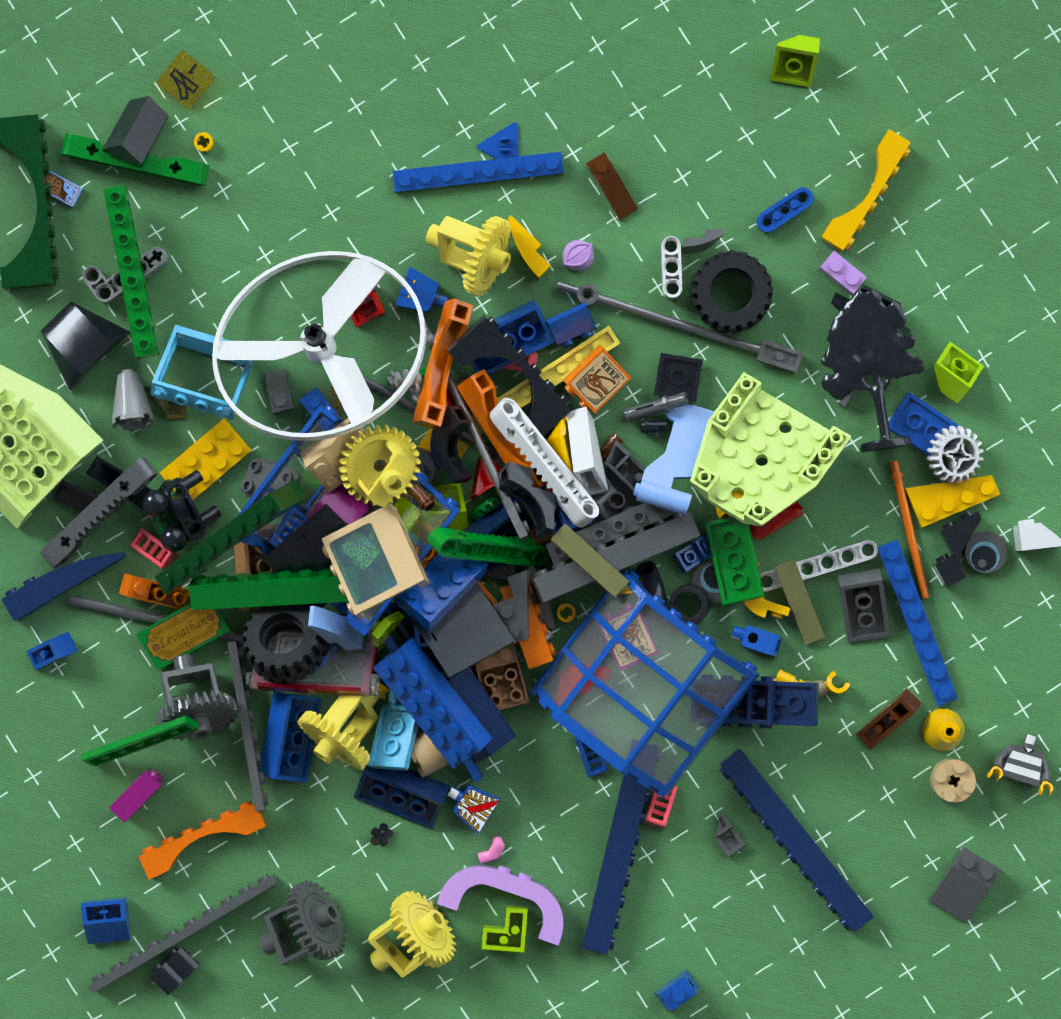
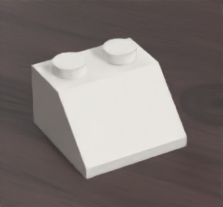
M1034 519L1018 521V525L1013 526L1016 551L1061 546V538L1042 523H1034Z

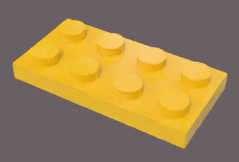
M224 418L162 470L160 474L165 480H173L176 477L182 479L193 471L198 470L204 480L189 489V494L194 501L252 452V450Z

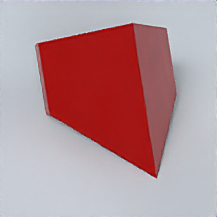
M375 288L351 315L356 328L386 315Z
M481 456L477 459L469 498L473 500L495 487ZM493 461L499 474L502 469Z

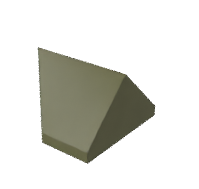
M183 383L171 384L186 389V385ZM151 386L144 387V389H145V390L148 392V394L150 395V394H151ZM150 395L165 414L166 419L187 418V406Z

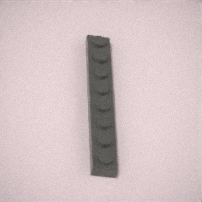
M236 641L228 642L255 811L259 813L266 811L269 801L267 793H263L262 785L265 784L264 773L259 771L258 764L262 763L260 751H256L255 743L258 742L257 731L252 729L251 722L255 721L253 709H249L248 701L251 700L250 689L245 687L244 680L248 679L246 667H242L241 659L244 658L243 647L239 646Z

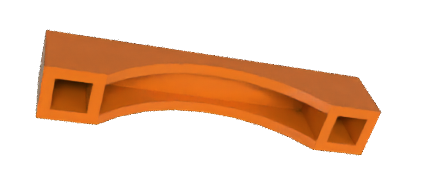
M455 298L445 301L412 423L429 429L441 427L446 409L448 377L454 359L446 349L467 329L474 305Z
M485 369L475 373L456 386L505 465L510 461L531 468L532 462L525 461L526 455L520 454L521 448H515L516 443L509 442L490 418V412L498 402L496 387ZM532 468V478H534L532 487L537 488L545 482L541 481L542 475L536 474L537 469Z
M250 800L239 805L240 810L234 813L230 809L219 814L221 818L214 822L211 818L200 823L201 828L193 830V827L182 831V836L177 839L171 836L162 840L163 845L157 848L151 845L143 849V854L138 857L148 879L150 880L171 870L180 853L189 844L201 837L220 832L248 835L266 827L267 823L262 812H256L255 805Z

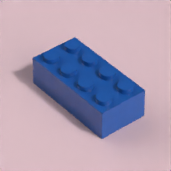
M438 554L424 568L430 584L424 588L416 585L398 594L397 605L427 631H430L487 573L488 563L486 561L448 558Z

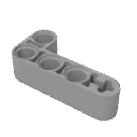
M153 247L141 255L142 264L146 266L144 272L145 279L168 263L169 257L163 248ZM155 253L162 254L160 262L154 260ZM147 258H148V260L151 262V264L153 265L152 268H151L150 265L145 261ZM89 266L84 270L83 279L100 302L110 304L124 295L122 287L118 285L119 271L107 279L98 267ZM92 271H97L99 274L98 279L94 282L89 281V274ZM109 288L111 291L110 297L102 299L101 291Z

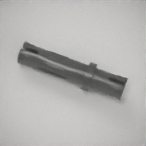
M685 392L669 397L662 396V399L624 409V414L629 422L664 411L666 413L671 412V409L689 405V401Z

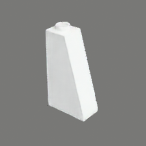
M587 407L575 409L567 414L573 472L580 484L591 496L608 491L594 419Z

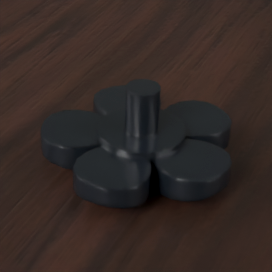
M381 823L379 829L374 827L370 833L374 837L370 841L374 846L378 844L385 846L388 844V839L386 838H391L393 831L388 829L386 823Z

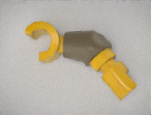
M781 669L775 678V681L805 682L801 679L799 681L796 680L795 676ZM835 671L828 675L826 681L822 679L815 681L806 680V682L819 683V698L827 695V692L841 695L850 685V683L845 682L842 688H835L832 684V678L836 676Z

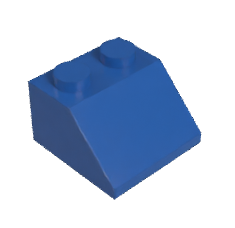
M586 302L547 320V325L557 347L562 345L565 348L574 343L573 339L580 336L582 339L593 335L592 330L596 329Z

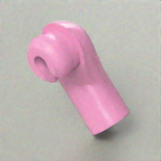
M494 837L492 839V845L488 851L478 853L480 863L496 860L500 857L505 848V843L501 837Z

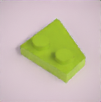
M397 611L385 617L382 622L378 620L371 629L372 643L379 648L405 616Z

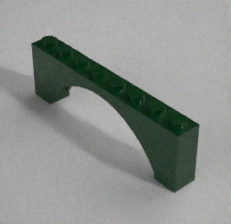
M38 114L0 118V144L12 151L23 163L32 178L37 197L36 220L27 243L8 265L0 267L2 288L5 290L55 286L56 280H59L58 267H55L54 259H57L56 246H53L52 238H55V227L51 225L50 219L54 214L53 206L49 204V196L52 195L51 184L46 182V175L50 174L49 162L45 161L48 145L47 141L43 139V133L46 132V123Z
M297 480L270 492L155 576V579L166 595L188 584L194 577L206 572V568L227 551L307 499V495Z

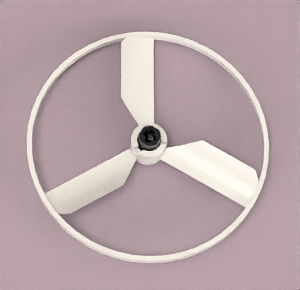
M328 251L305 254L289 259L256 277L235 297L227 308L218 326L213 345V370L221 394L233 412L244 422L265 434L297 441L323 440L348 434L373 422L387 412L412 384L423 360L426 346V324L423 311L417 296L404 278L389 266L371 257L350 252ZM324 259L352 260L322 297L324 328L320 324L307 326L300 336L302 341H221L227 323L240 303L249 293L270 277L283 270L310 261ZM387 273L406 289L416 305L420 319V343L413 367L405 381L390 399L373 411L374 398L355 359L334 355L337 346L333 337ZM304 351L309 360L323 364L351 424L318 433H291L264 426L245 415L228 397L220 377L219 359L278 360Z

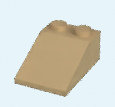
M349 418L341 422L333 429H337L351 424ZM363 427L338 437L316 440L300 452L305 468L329 493L345 482L340 479V476L344 473L338 470V467L344 466L339 462V459L346 458L341 451H349L346 442L353 444L352 436L359 439L358 431L361 430L364 434H367Z

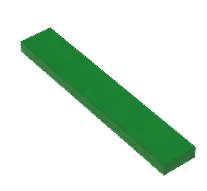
M187 716L179 717L82 753V761L95 767L197 730L198 721Z

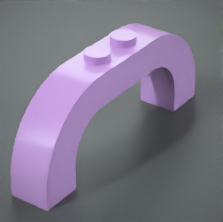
M474 865L461 869L452 875L441 890L437 904L456 911L464 892L477 884L489 885L530 899L540 907L543 914V923L538 939L559 945L563 932V914L560 904L548 888L531 880L532 876L521 872L519 875L510 873V868L500 865L499 868L487 865Z

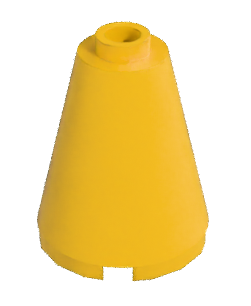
M949 709L932 711L927 715L922 725L924 740L931 748L938 751L954 749L964 737L965 728L961 717ZM949 728V733L946 735V729Z

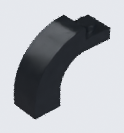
M449 406L445 409L441 427L432 430L430 440L431 456L437 471H447L449 479L454 484L466 483L472 478L461 461L457 450L458 439L461 433L472 423L462 406Z

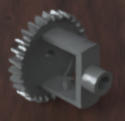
M185 654L174 659L175 670L160 674L165 708H161L157 714V726L182 716L198 721L197 730L172 738V740L178 738L180 741L188 738V740L205 739L211 734H216V730L223 731V727H229V723H234V719H237L238 709L236 701L232 696H228L227 693L222 694L220 692L213 663L196 666L194 656ZM206 679L210 680L212 689L210 696H207L205 691H203L202 697H199L197 692H195V697L192 699L187 694L186 701H183L179 695L171 696L169 686Z
M306 880L293 886L286 896L288 899L285 902L286 905L263 916L269 931L260 937V945L267 955L277 952L281 965L285 966L291 965L314 954V958H319V960H330L340 955L344 951L343 947L346 946L344 941L347 940V937L344 934L347 933V930L342 927L345 925V922L340 919L343 914L338 913L339 906H334L335 899H330V893H324V887H319L317 882L313 884L312 881L307 882ZM289 912L291 915L286 919L293 920L289 927L296 928L293 936L300 935L297 943H300L302 946V950L296 953L281 917Z

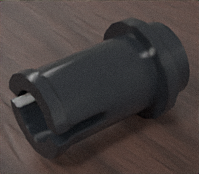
M644 418L643 421H640V431L645 433V435L655 432H667L666 419L647 420V418Z

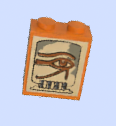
M599 344L563 381L567 384L564 388L572 396L577 394L581 398L579 403L582 407H587L588 410L591 409L596 413L631 379V376Z

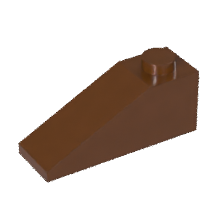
M605 152L586 163V168L619 220L638 209Z
M906 688L860 729L856 735L871 750L912 716L921 705V702Z

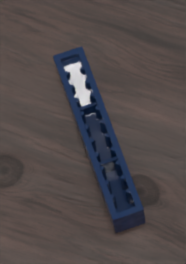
M125 552L97 556L57 568L36 579L34 576L23 582V587L18 590L14 587L5 592L6 597L1 600L13 620L19 621L127 557Z

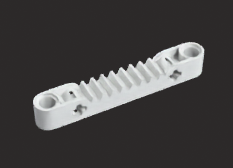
M510 398L502 399L490 412L492 422L509 442L516 443L515 448H521L520 454L526 455V462H532L531 468H536V474L542 475L541 481L548 482L547 488L553 489L552 493H555L558 505L572 523L581 528L586 527L599 514L597 504L517 403Z

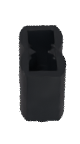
M183 946L180 949L175 947L166 955L169 960L164 964L159 962L151 970L154 974L150 978L167 995L173 992L200 965Z

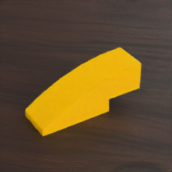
M510 215L508 221L511 224V234L515 246L530 271L540 279L551 268V265L537 253L541 248V244Z

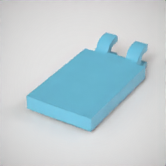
M392 691L389 693L388 705H382L368 766L376 769L408 770L419 725Z

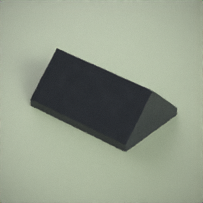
M149 96L130 100L103 147V152L142 167L169 118L168 114Z

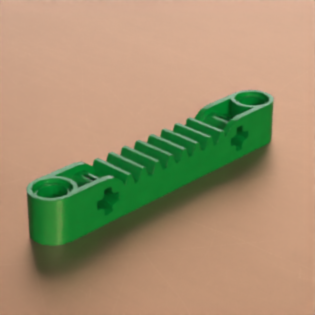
M65 133L61 155L198 186H206L210 168L209 164L180 157H172L169 160L163 157L160 161L158 155H155L152 159V156L148 154L141 167L103 152L104 146L96 139ZM96 146V148H97L99 151H98V153L95 152L94 155L92 156V154L89 152V150H90V149H94V147ZM179 164L181 171L179 170L175 174L172 167H176Z
M438 527L433 529L427 538V543L437 553L448 558L538 567L543 565L550 555L547 548L532 537H529V540L521 542L519 536L514 538L509 536L508 538L504 535L501 537L500 535L495 536L486 533L483 535L472 532L471 534L468 531L464 532L458 529Z

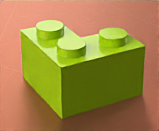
M506 906L505 927L484 925L482 949L524 952L528 907Z

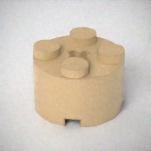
M424 731L418 732L411 757L414 763L418 765L417 768L423 778L449 765V763Z
M951 758L944 759L938 762L932 770L930 776L931 788L938 797L945 801L953 803L964 801L975 790V774L972 768L963 761ZM951 775L957 777L955 785L948 784V781L951 780Z

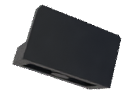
M62 480L54 499L83 511L99 494Z

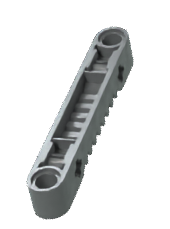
M145 457L139 458L40 551V554L52 569L60 567L81 548L83 539L88 537L87 534L93 533V529L100 526L99 523L106 521L105 517L111 516V512L116 511L117 506L123 505L122 501L129 499L128 496L136 495L158 475V472Z

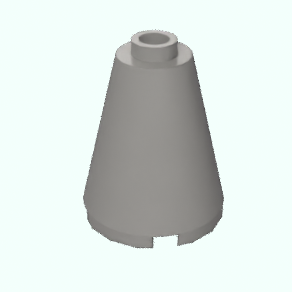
M133 369L122 370L121 374L117 376L111 421L112 427L117 429L116 425L122 426V430H136L145 428L148 422L151 425L154 424V416L139 374L134 372Z

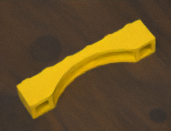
M890 129L887 131L876 149V175L868 195L853 210L832 219L820 240L840 252L845 248L849 250L855 240L852 238L856 230L860 232L866 223L863 220L866 213L871 214L877 203L874 202L878 194L882 196L889 185L886 184V181L889 177L894 178L900 168L897 166L900 159L905 160L911 151L908 148L911 143L910 141Z

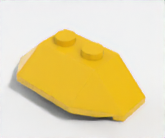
M566 415L556 424L546 441L575 476Z

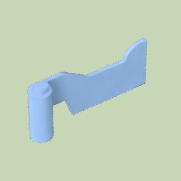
M689 404L671 409V412L666 413V416L674 422L666 452L644 470L641 484L636 483L633 495L637 496V501L686 515L692 495L671 489L673 479H691L708 420L715 411Z

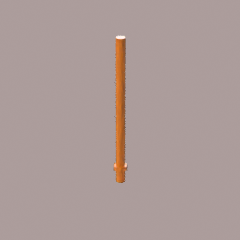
M898 460L890 462L892 475L890 476L891 479H894L921 599L928 598V589L902 480L904 475L900 471Z

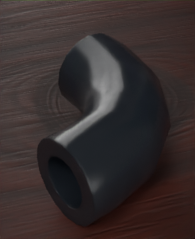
M653 561L641 563L637 567L636 573L640 576L639 580L642 582V586L652 596L656 594L665 601L664 605L667 607L664 584L656 564ZM646 604V615L652 620L664 618Z

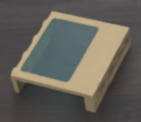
M391 503L322 538L324 544L322 550L325 556L331 559L333 565L330 568L334 576L338 577L341 582L339 584L343 596H347L349 600L347 607L352 615H356L360 619L365 618L363 612L416 585L424 588L430 584L398 510Z

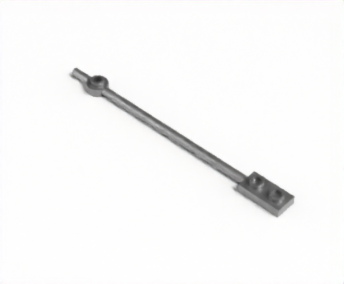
M558 281L556 287L558 290L576 295L581 304L586 302L587 306L598 302L757 353L756 361L797 373L803 352L766 340H762L761 346L613 299L598 294L597 288L592 284H583L580 287ZM589 291L592 294L591 298H584V292Z
M417 313L414 316L420 327V319ZM425 320L426 342L432 351L436 333L432 334ZM450 372L447 386L456 405L462 406L472 423L467 427L521 542L529 540L527 533L531 532L526 520L521 522L518 514L522 512L517 501L512 503L508 493L499 490L498 471Z

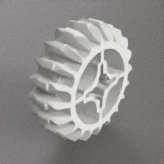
M949 426V431L943 428L942 435L936 433L935 437L937 440L930 441L933 448L927 449L928 452L932 453V455L927 457V460L933 461L929 465L931 469H935L933 474L936 476L940 475L941 480L945 481L947 479L949 483H953L954 480L956 483H961L962 479L965 481L969 480V474L972 476L976 475L974 468L980 469L981 466L977 463L984 460L982 457H979V454L983 453L984 450L978 448L982 444L981 441L976 440L978 436L974 433L971 434L970 429L966 428L964 430L962 426L957 428ZM953 439V441H951L950 446L944 449L945 445ZM963 440L968 446L969 454L964 450ZM957 452H958V454H961L962 456H954V457H953L952 455H949L948 453H953V454H954V453H957ZM942 456H945L947 459L946 465H948V469L943 464ZM967 460L965 465L960 468L961 463Z

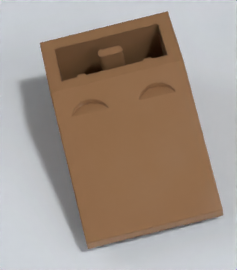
M514 644L475 664L480 684L498 710L529 702Z

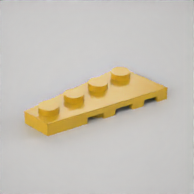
M992 475L969 478L967 481L963 479L961 483L954 481L953 483L943 482L905 488L921 528L1000 495Z

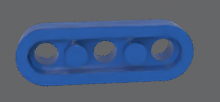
M798 188L758 216L756 222L758 229L764 233L776 230L809 208L813 203V193L808 188ZM799 196H805L806 202L801 203L798 200ZM781 208H788V214H782ZM769 219L771 221V225L765 226L763 224V220Z

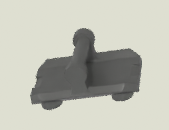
M262 457L250 460L240 490L246 497L251 498L277 464L276 462ZM285 466L270 486L278 489L294 480L299 481V474L296 469ZM265 492L264 495L262 496V498L265 497V496H266L267 494H269V493H268V492Z

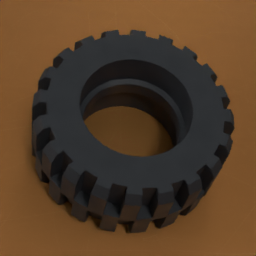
M736 250L722 251L713 257H709L697 270L691 285V301L696 314L701 318L700 320L704 324L706 323L711 326L710 328L720 330L722 333H740L758 324L767 313L773 295L772 280L766 271V267L761 265L756 257H751L743 251L741 253L736 252ZM724 273H739L751 285L752 295L750 302L742 310L736 312L722 310L713 300V283Z
M308 604L261 606L258 613L254 612L250 616L251 621L246 622L244 627L246 631L242 634L244 642L242 645L251 666L259 676H263L269 682L274 680L275 684H283V681H286L287 684H292L294 680L299 679L302 681L306 679L305 676L307 674L312 675L316 672V666H321L323 663L322 656L325 657L327 654L326 646L328 642L308 626L310 606ZM295 629L304 633L299 645L287 653L276 654L267 650L268 643L272 637L283 630Z

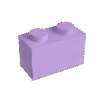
M835 251L831 253L818 269L850 296L856 292L867 278Z

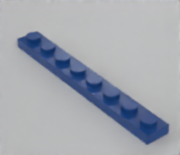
M561 152L396 170L393 171L395 193L563 174L564 172Z
M894 540L878 546L877 549L936 705L941 706L958 699L899 541Z

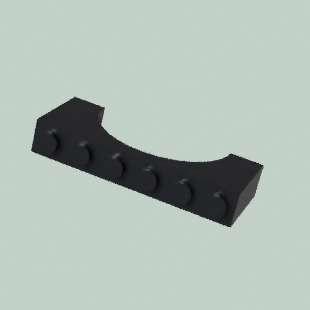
M483 315L446 350L462 368L473 360L487 356L505 358L517 364L526 374L531 389V400L526 416L541 435L544 436L572 411L568 407L570 402L563 394L558 396L553 391L556 387L548 378L544 381L540 377L542 371L534 363L530 366L525 360L528 356L520 347L516 350L511 345L513 340L506 332L501 334L498 331L497 327L500 325L491 316L487 319Z

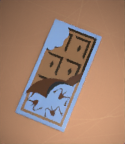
M50 171V174L46 175V182L51 184V196L74 208L83 188Z

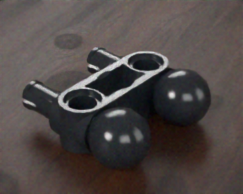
M198 470L193 471L182 479L176 477L173 480H166L158 490L148 491L143 497V509L148 515L160 516L168 510L175 525L166 527L160 537L162 546L170 552L180 551L186 546L187 542L200 539L204 535L207 525L222 516L220 510L215 505L199 514L189 494V489L204 480ZM176 488L175 494L171 496V491ZM194 523L193 529L189 531L190 525Z

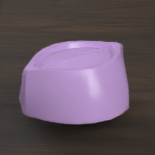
M574 240L568 243L562 254L563 265L578 272L588 269L594 261L592 243L583 240Z

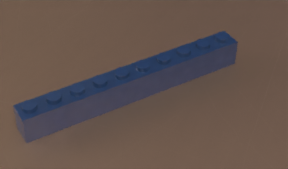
M632 739L629 754L640 740ZM647 743L632 762V765L655 777L656 771H653L652 768L654 762L658 763L661 750H657L658 745ZM623 775L582 945L584 949L608 954V950H613L615 937H612L614 928L618 929L620 916H617L619 908H623L625 896L622 895L624 887L628 888L631 876L627 874L628 867H633L636 854H632L634 845L638 846L641 834L637 833L639 824L643 825L646 814L642 812L644 804H648L651 793L647 791L646 787L635 781L636 776L632 777L630 775Z
M738 748L719 763L722 767L719 770L726 780L731 778L735 783L733 789L740 797L744 794L748 799L746 805L753 814L757 811L762 817L759 821L765 829L771 828L775 833L773 839L780 847L784 845L789 851L786 853L793 864L799 863L802 867L799 871L806 880L811 878L815 883V886L812 887L820 897L824 895L829 901L826 905L833 914L838 912L842 917L839 922L847 931L851 929L853 932H856L874 917L743 751Z

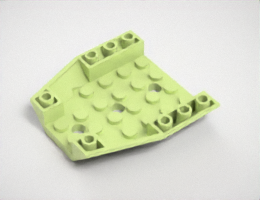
M0 364V512L19 529L32 515L31 512L84 457L90 455L104 440L59 394ZM7 435L13 437V447H8L5 444ZM37 466L44 469V476L42 478L35 475V468Z
M743 372L708 420L690 483L709 503L743 524L763 526L816 488L847 445L851 436L835 426L830 430L821 426L763 391L760 381ZM788 425L791 427V431L782 433L780 427ZM758 458H765L768 463L764 466H759L756 460ZM739 490L744 493V496L740 499H735L732 493Z

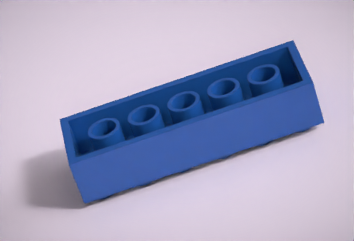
M413 637L389 653L373 667L453 769L481 751L493 739Z

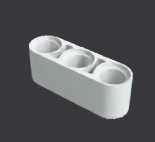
M669 236L661 244L662 291L666 298L673 300L678 298L682 292L681 244L676 237ZM667 242H674L677 249L674 252H668L665 249ZM668 263L676 264L677 271L675 273L667 272L666 265ZM669 284H675L678 287V292L674 295L669 294L666 287Z

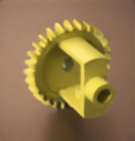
M446 216L440 226L436 224L431 225L426 235V244L439 249L440 262L466 272L467 274L462 275L464 278L462 281L463 287L468 293L479 297L487 293L488 289H491L492 283L496 281V276H499V273L503 274L507 270L511 260V254L508 253L509 249H507L511 243L509 241L512 236L510 234L512 230L510 228L511 224L509 221L497 216L491 217L489 220H486V224H482L485 230ZM455 241L474 248V251L468 252L456 247Z
M375 425L374 431L368 426L367 434H364L361 430L358 431L359 439L352 436L351 438L354 443L346 442L349 451H341L346 457L339 459V462L344 466L338 467V470L344 473L340 476V479L345 481L343 486L349 489L348 492L351 496L355 494L356 500L359 501L362 498L364 504H368L370 500L372 506L377 504L378 506L386 507L388 503H393L394 496L401 500V493L408 495L405 488L413 487L410 480H418L416 475L413 474L420 472V469L415 466L421 464L419 458H415L420 455L417 450H414L417 446L414 442H411L412 439L408 435L405 437V433L402 430L398 432L394 426L390 431L387 425H384L382 431L379 425ZM377 460H381L379 465L374 466Z
M372 687L371 696L340 695L322 720L321 714L317 715L316 712L306 711L297 722L300 728L304 730L303 732L309 735L308 737L314 740V743L318 744L313 753L328 764L336 758L342 763H346L349 767L352 766L354 769L363 770L370 761V755L367 750H364V746L358 747L379 718L372 707L380 698V693ZM357 709V714L354 716V718L351 720V722L348 724L345 730L342 733H340L339 730L341 729V727L344 725V723L347 721V719L350 717L353 711Z
M407 891L393 901L390 908L391 918L373 930L368 938L369 943L376 949L370 954V960L376 969L384 971L389 966H392L404 978L424 963L425 966L434 968L441 967L452 960L451 958L454 957L453 953L456 952L454 948L456 943L453 941L455 936L450 933L453 929L447 926L449 921L444 920V913L438 912L439 907H433L432 900L427 901L426 896L421 897L419 892L415 894L414 891L410 893ZM391 929L395 934L401 933L397 936V939H404L401 946H409L407 953L414 951L415 954L411 961L385 935Z

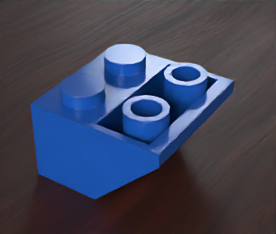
M127 897L91 900L81 903L83 927L88 944L131 940Z

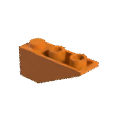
M124 573L119 594L175 609H181L186 606L189 600L188 589L178 588L166 595L157 581Z

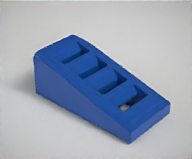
M292 508L286 513L266 542L276 548L280 544L276 541L277 537L282 540L287 538L281 533L282 530L290 535L294 532L286 526V523H290L297 529L307 520V516L296 508ZM294 515L295 517L300 519V524L292 520L290 517Z
M594 728L588 729L589 732L597 737ZM574 736L588 777L608 771L606 761L601 756L587 760L586 757L597 753L592 749L584 752V749L588 748V746L581 743L582 741ZM601 761V765L590 768L589 765Z

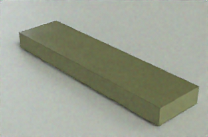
M566 524L550 539L552 543L613 598L629 582Z
M791 559L774 566L805 645L825 638L795 560Z

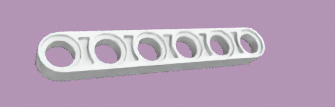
M868 540L798 561L796 565L802 580L870 560L877 555L878 549L873 541ZM865 544L873 546L874 552L872 555L865 556L862 553V547ZM845 550H850L853 553L854 557L851 562L843 561L842 553ZM825 556L831 557L833 560V566L829 569L824 568L821 564ZM804 563H810L813 566L811 574L804 575L802 573L801 566ZM775 569L760 574L761 578L764 575L772 578V585L768 588L763 587L764 591L782 587Z

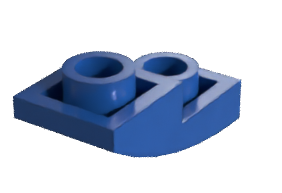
M705 534L673 555L683 573L712 556L708 535Z

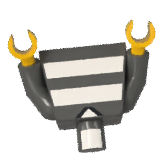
M1025 734L1022 746L1012 743L1009 746H1005L995 755L992 769L987 774L988 778L993 773L997 776L996 782L1002 776L1037 787L1041 785L1038 791L1039 795H1042L1043 789L1049 792L1048 796H1051L1053 791L1047 758L1043 756V752L1034 750L1037 737Z

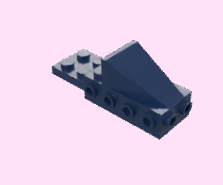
M700 674V678L695 679L690 689L719 708L724 709L747 677L740 675V679H733V675H720V679L713 678V674ZM761 676V680H756L721 726L731 727L732 723H739V727L751 728L752 724H759V728H772L773 724L818 726L819 683L773 681L774 677ZM691 698L689 707L690 721H699V725L711 726V722H714L719 715Z

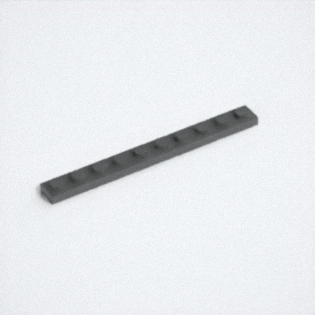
M268 874L262 876L257 880L259 884L252 888L250 885L238 891L240 895L234 899L232 896L225 898L220 902L222 906L214 910L212 906L202 912L203 917L197 921L195 918H192L183 924L185 928L177 931L175 928L165 934L167 939L159 943L158 939L147 945L148 950L140 953V951L133 953L128 957L130 961L122 964L120 961L110 967L111 972L105 976L102 972L93 977V983L89 985L92 993L98 991L277 884L279 881L275 874L270 877Z

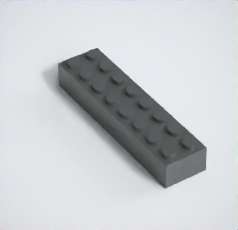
M691 512L686 513V515L676 513L668 517V522L661 519L648 525L649 530H645L644 527L629 533L630 538L628 539L624 535L610 541L611 546L609 547L603 544L593 549L619 571L700 536ZM566 560L551 566L552 571L550 572L544 569L533 574V579L529 580L538 604L595 581L574 561L567 564Z

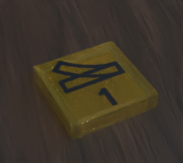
M181 50L157 80L156 84L190 110L216 76L185 51Z

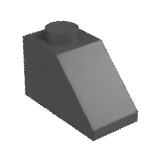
M285 368L264 373L272 413L279 414L295 410Z

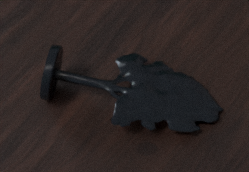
M860 289L857 290L845 307L840 309L832 325L829 326L827 340L830 346L827 347V351L821 359L823 366L834 371L833 375L826 373L821 382L823 389L832 397L842 400L853 389L868 391L874 399L880 440L860 444L861 453L912 444L910 436L891 438L884 391L889 386L892 378L898 379L914 373L920 374L925 369L922 365L924 361L919 356H912L906 350L914 346L916 338L912 335L904 338L902 334L897 332L898 328L906 325V318L901 305L891 300V304L885 307L881 294L874 289L866 292H861ZM864 375H872L873 387L865 383ZM882 377H885L884 383H882Z

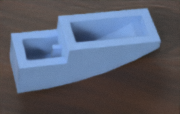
M310 606L308 626L328 643L337 642L346 651L362 649L363 634L348 624L349 620L317 606Z

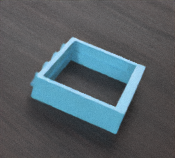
M175 325L153 378L150 395L175 402L182 406L192 407L201 412H208L221 418L233 420L235 413L226 401L163 382L177 346L212 356L215 336ZM227 360L245 366L232 398V402L236 407H238L255 360Z

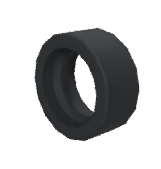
M696 584L681 585L671 594L668 601V609L673 607L679 611L677 607L678 598L684 593L696 594L702 603L700 612L693 617H687L682 614L681 619L686 623L691 621L694 624H698L707 616L710 609L708 593Z

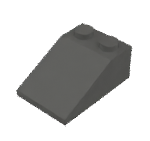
M880 569L837 575L848 643L890 636Z
M960 846L929 901L966 923L992 886L1001 869L965 847Z

